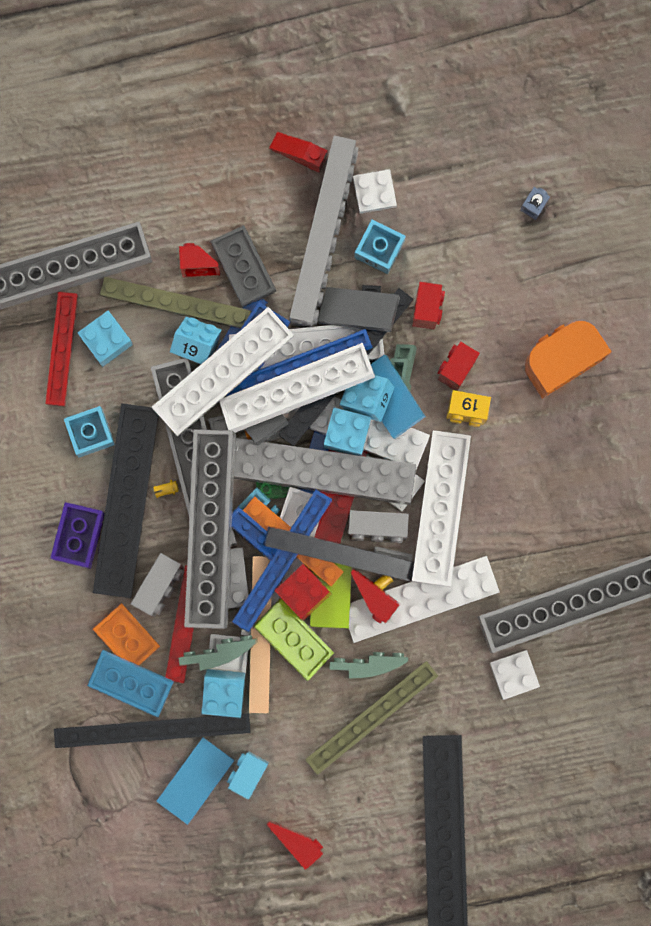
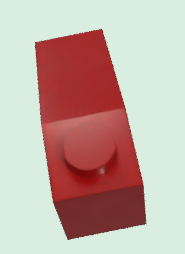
M280 132L276 133L269 147L270 150L317 173H320L328 156V150L309 141Z
M354 568L351 574L369 611L373 614L371 617L380 624L382 621L386 624L401 603Z
M273 821L267 823V826L305 870L323 855L322 849L324 847L317 839L313 841L311 837Z

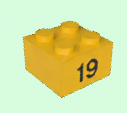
M453 390L449 399L446 419H450V422L461 424L463 421L468 422L469 426L480 427V425H484L487 421L491 397Z

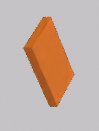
M122 603L93 628L94 632L116 656L139 666L161 647Z

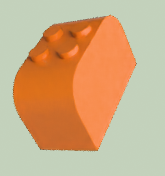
M575 321L566 327L564 324L554 330L555 332L552 333V336L549 337L547 334L540 338L525 361V372L542 399L602 362L612 353L596 327L591 323Z

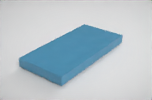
M384 354L373 362L371 367L374 375L389 379L395 387L382 422L392 438L396 439L426 416L387 355Z
M102 650L87 686L159 717L174 681Z
M203 737L156 802L188 825L232 765L234 759Z

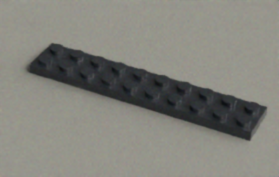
M121 403L93 587L94 594L132 599L159 419L158 414L152 407Z
M462 735L422 736L428 926H468Z

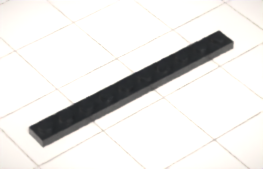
M400 288L394 293L399 295L400 300L393 325L414 300ZM366 329L373 347L366 350L367 356H369L387 332ZM337 393L301 406L290 419L289 424L281 430L279 436L291 446H295Z
M249 713L241 714V718L207 716L55 728V748L251 733Z

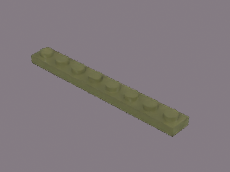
M109 277L104 278L100 293L102 297L240 329L252 312L247 309Z
M425 661L305 760L318 775L435 680L438 674Z

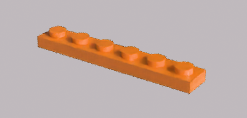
M256 497L243 510L266 531L268 526L290 531L292 528ZM300 554L297 555L301 562L331 587L344 572L333 562Z

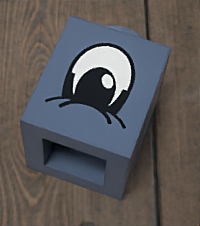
M534 187L520 211L536 220L550 196L547 195L548 193L545 190Z

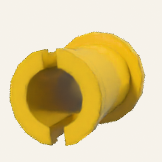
M170 480L169 483L154 486V492H156V498L172 493L176 495V492H179L177 481Z
M382 575L374 584L383 590L393 582V579L390 576Z

